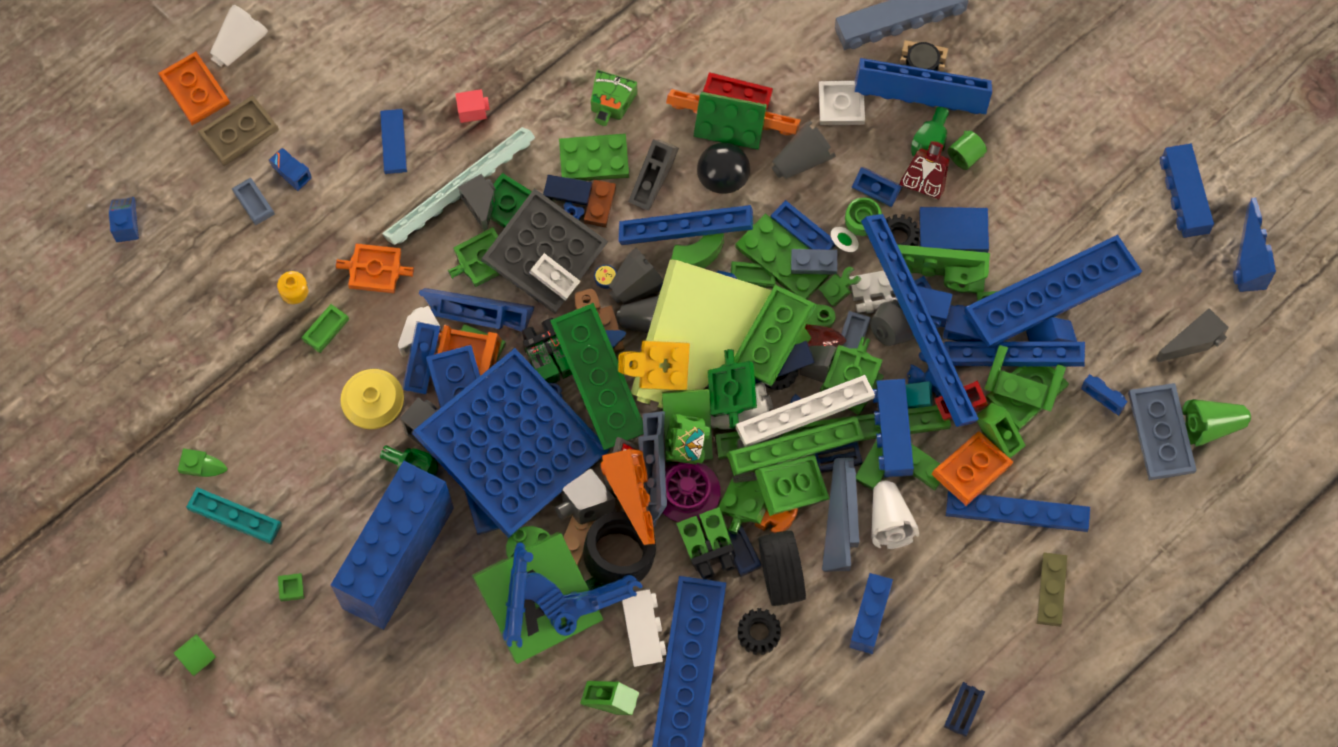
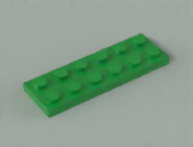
M594 303L550 320L603 450L614 447L617 437L629 441L644 435L643 420L624 374L618 372V360Z

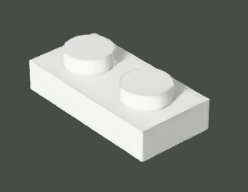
M545 253L529 272L565 301L580 283V280Z

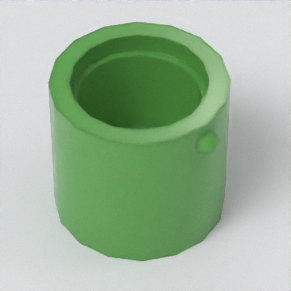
M968 130L964 131V134L947 149L951 160L959 168L968 170L975 162L984 157L987 147L976 133Z
M197 634L174 652V655L193 677L216 658Z

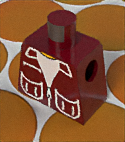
M931 141L928 151L919 149L899 185L939 200L945 190L949 159L940 156L943 145L939 142Z

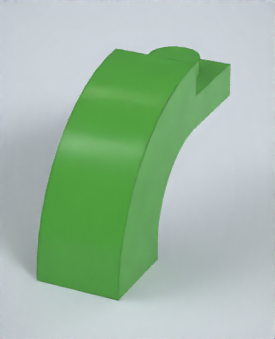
M724 233L704 235L698 242L692 245H675L671 260H678L704 269L721 252L724 244Z

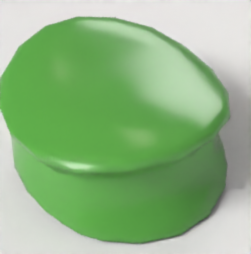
M864 197L853 200L845 212L847 228L855 235L866 236L867 233L861 220L866 216L882 214L881 208L870 198Z

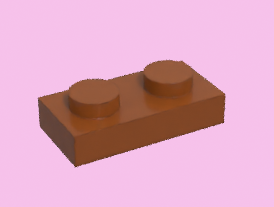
M599 180L593 181L584 224L607 227L616 190L615 183Z

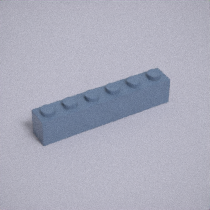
M889 0L837 17L835 20V31L844 50L850 48L857 49L862 44L868 42H878L884 37L896 36L911 28L918 29L926 23L939 22L951 15H960L967 10L968 0Z

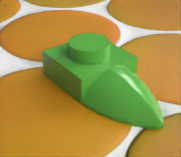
M183 448L178 466L179 473L200 477L217 476L228 470L223 462L207 455L206 452Z

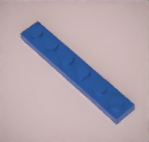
M751 205L619 221V243L621 245L753 230V208Z
M944 342V346L954 366H992L998 347L1002 345L1008 347L1002 366L1057 367L1058 364L1064 367H1085V342H1001L991 348H987L984 342Z
M948 491L945 516L1088 532L1090 507L980 494L965 506L956 496Z

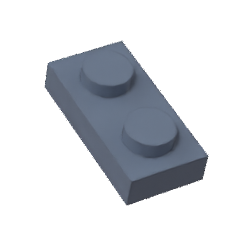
M792 249L791 274H837V250Z

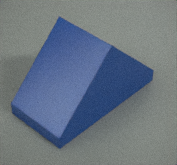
M1051 317L1026 330L1029 342H1077L1072 323L1069 320Z

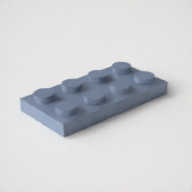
M1176 384L1129 390L1128 396L1148 479L1155 480L1194 474L1197 470Z

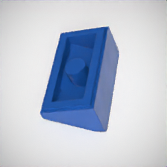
M861 167L851 188L892 207L903 186L868 168Z

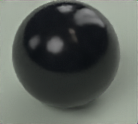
M717 143L708 147L701 154L697 163V175L702 185L708 190L719 194L733 193L742 188L748 181L750 163L744 151L738 146L731 143Z

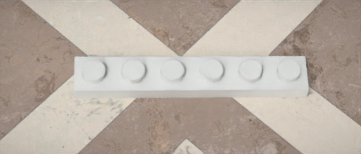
M863 375L736 424V430L744 446L748 447L874 399L875 394L866 376Z

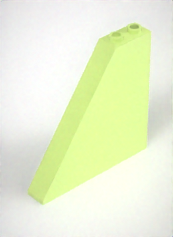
M670 260L646 341L690 343L687 390H702L709 384L708 370L719 368L725 364L724 350L733 349L735 357L772 290L678 260ZM664 359V362L659 364V368H663V372H666L667 368L670 367L667 359ZM635 377L631 394L637 396L636 401L649 405L651 400L659 402L658 407L663 408L662 392L685 390L639 388L640 377Z

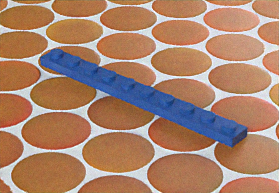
M884 215L866 216L861 220L863 227L956 427L975 423L979 420Z

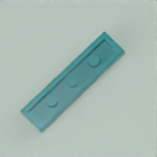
M196 487L186 506L187 510L271 545L282 526L281 521Z

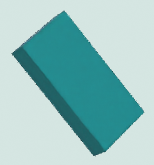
M929 381L905 384L908 409L933 406L932 384Z

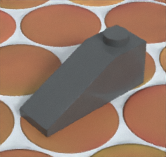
M660 139L652 140L629 198V203L648 211L650 210L673 165L679 147Z
M1208 308L1159 351L1156 360L1163 362L1207 351L1214 345L1218 347L1226 340L1225 334L1229 327Z

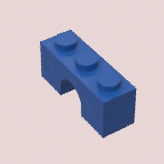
M869 573L849 648L873 654L893 579Z

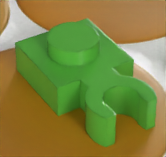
M847 267L843 271L842 277L838 274L833 275L819 287V290L832 306L835 307L852 292L848 288L850 285H856L861 281L862 278L860 276L850 279V273L855 270L853 267Z

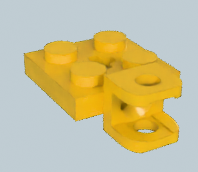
M642 341L641 352L626 351L619 354L618 372L628 376L640 377L639 388L687 390L690 343ZM664 359H667V363H670V367L667 368L666 372H663V368H659V364L663 363Z

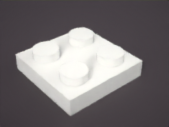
M819 81L820 125L865 124L864 95L855 92V81Z

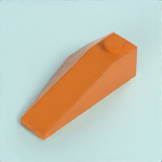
M628 449L602 455V473L606 476L644 545L655 544L652 515L646 508L650 502V495L644 488V482H648L643 451Z

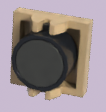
M905 40L900 65L944 72L948 48L934 46L928 42L917 43Z

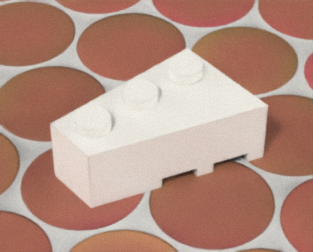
M649 588L635 590L637 596L622 600L633 665L636 667L663 662L662 656L666 655L664 641H659L658 632L662 631L660 617L655 618L653 609L658 607L656 594H651Z

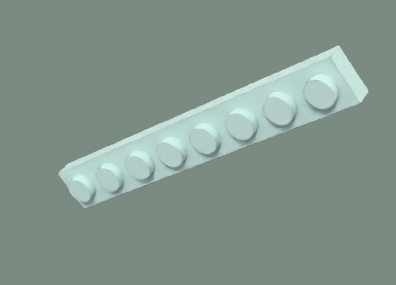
M521 127L382 234L385 239L394 245L404 242L411 232L421 229L427 220L442 213L443 208L449 203H454L460 199L459 186L480 174L484 177L490 176L495 172V168L502 163L510 161L516 152L527 148L530 142L535 139L533 133Z

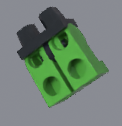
M720 507L699 514L707 538L704 536L697 516L676 523L695 570L705 580L715 576L712 565L721 563L724 572L736 569L734 559L736 554Z

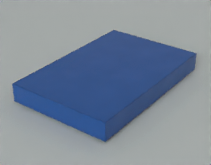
M920 207V247L988 253V208Z

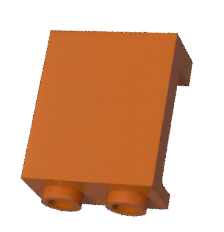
M444 325L443 331H440L437 343L439 347L435 354L471 345L481 376L496 364L502 340L497 333L488 332V335L454 330L450 326Z

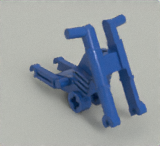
M517 543L514 550L513 568L510 574L508 602L505 605L507 606L505 630L502 633V637L508 647L512 646L513 640L517 641L516 645L518 648L522 646L521 631L523 612L526 610L524 608L525 599L533 600L537 603L557 633L567 636L575 631L577 620L580 616L596 612L627 598L637 596L633 587L642 588L643 586L634 576L626 575L618 581L591 591L571 592L570 594L563 595L560 589L543 575L526 571L527 562L533 560V554L525 550L523 543ZM565 617L566 624L561 625L560 618Z

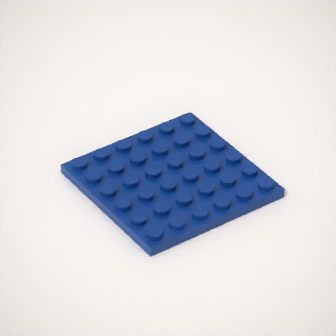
M516 348L412 432L416 439L508 538L560 495L566 485L589 470L602 458V455H606L610 451V449L603 450L598 436Z

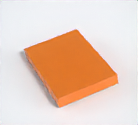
M196 51L158 73L192 126L231 104Z
M978 431L935 468L931 475L967 506L1011 467L1013 461Z

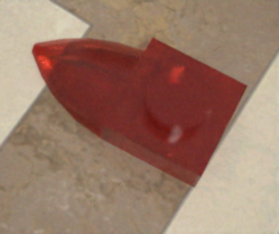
M809 324L805 326V329L812 337L808 342L809 346L832 345L838 347V345L846 343L844 336L832 328Z

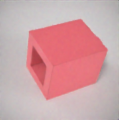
M482 89L455 93L460 123L487 119L486 111L490 110L488 97H483Z

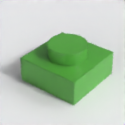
M302 573L278 576L279 599L281 602L305 599Z

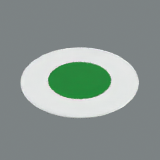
M843 227L832 229L831 238L837 247L846 252H854L858 249V240L851 231Z

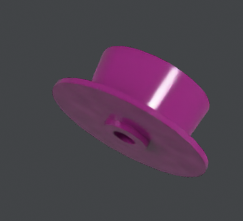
M675 462L665 468L667 507L662 513L675 522H681L697 516L698 520L701 521L699 514L717 507L721 494L720 484L717 476L708 466L703 463L695 465Z

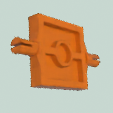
M356 244L350 261L336 260V269H346L350 272L349 289L395 293L396 281L399 276L413 277L414 267L400 265L401 248Z

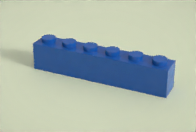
M860 58L855 77V92L865 96L875 95L881 96L884 99L903 100L907 103H922L929 107L939 106L953 111L962 110L972 114H986L992 95V80Z

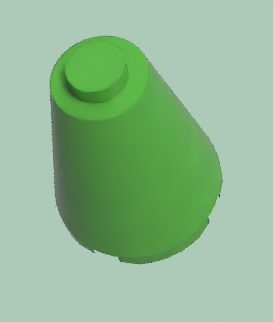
M1193 399L1187 400L1182 408L1183 415H1186L1185 425L1190 444H1196L1195 446H1202L1242 430L1251 421L1250 411L1240 404Z

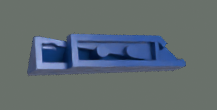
M429 288L419 290V295L428 302L434 316L501 329L505 325L522 332V330L528 327L534 311V306Z

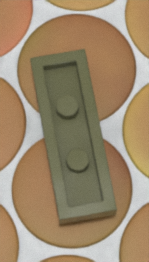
M1045 552L1042 555L1037 624L1058 627L1062 625L1067 555Z

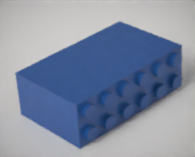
M403 461L330 584L342 609L382 630L385 629L454 509L446 481Z

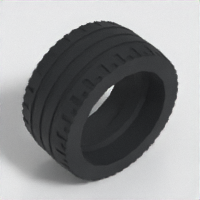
M622 511L607 513L599 517L588 530L583 547L586 569H588V572L596 581L604 585L618 581L626 575H632L637 581H642L649 573L656 555V539L655 544L644 545L626 512ZM609 534H623L631 537L639 544L643 555L639 562L630 566H617L608 563L600 556L596 548L597 542Z
M793 531L776 532L760 536L758 538L760 557L771 605L781 606L805 600L806 590L803 570Z

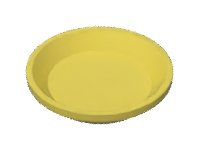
M368 369L355 374L347 381L341 393V407L346 418L354 425L364 429H379L389 425L399 416L404 405V392L401 384L392 374L380 369Z

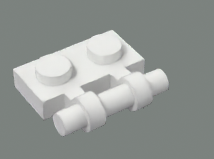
M884 271L856 275L862 278L861 281L856 285H850L853 301L863 299V303L855 305L857 313H873L874 310H878L882 303L897 300L896 297L892 298L891 294H894V291ZM883 296L882 300H871L873 297Z

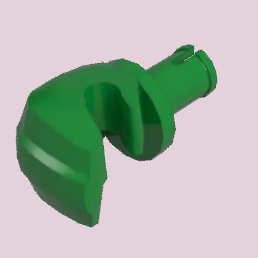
M937 107L932 120L924 122L922 127L918 129L911 143L913 157L919 149L928 151L931 141L941 143L943 145L942 151H944L948 133L944 124L949 115V111L946 108Z
M385 445L383 449L386 452L384 450L381 451L380 458L397 465V471L403 461H406L434 476L438 472V461L431 454L422 450L407 448L404 452Z

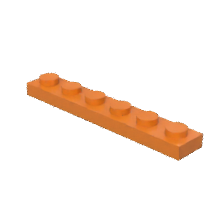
M671 89L667 95L666 104L672 105L675 109H691L697 114L700 95ZM766 112L763 130L774 129L783 135H796L801 120Z

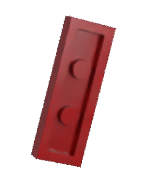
M709 72L703 92L766 104L767 111L773 94V88Z

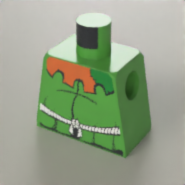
M597 70L591 96V111L597 113L595 122L599 125L607 126L610 117L621 120L638 93L637 82Z

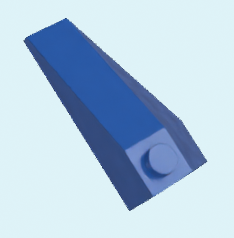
M1256 197L1251 198L1247 206L1236 270L1233 272V280L1235 284H1238L1239 292L1266 290L1276 273L1271 245H1266V229H1261L1262 215Z

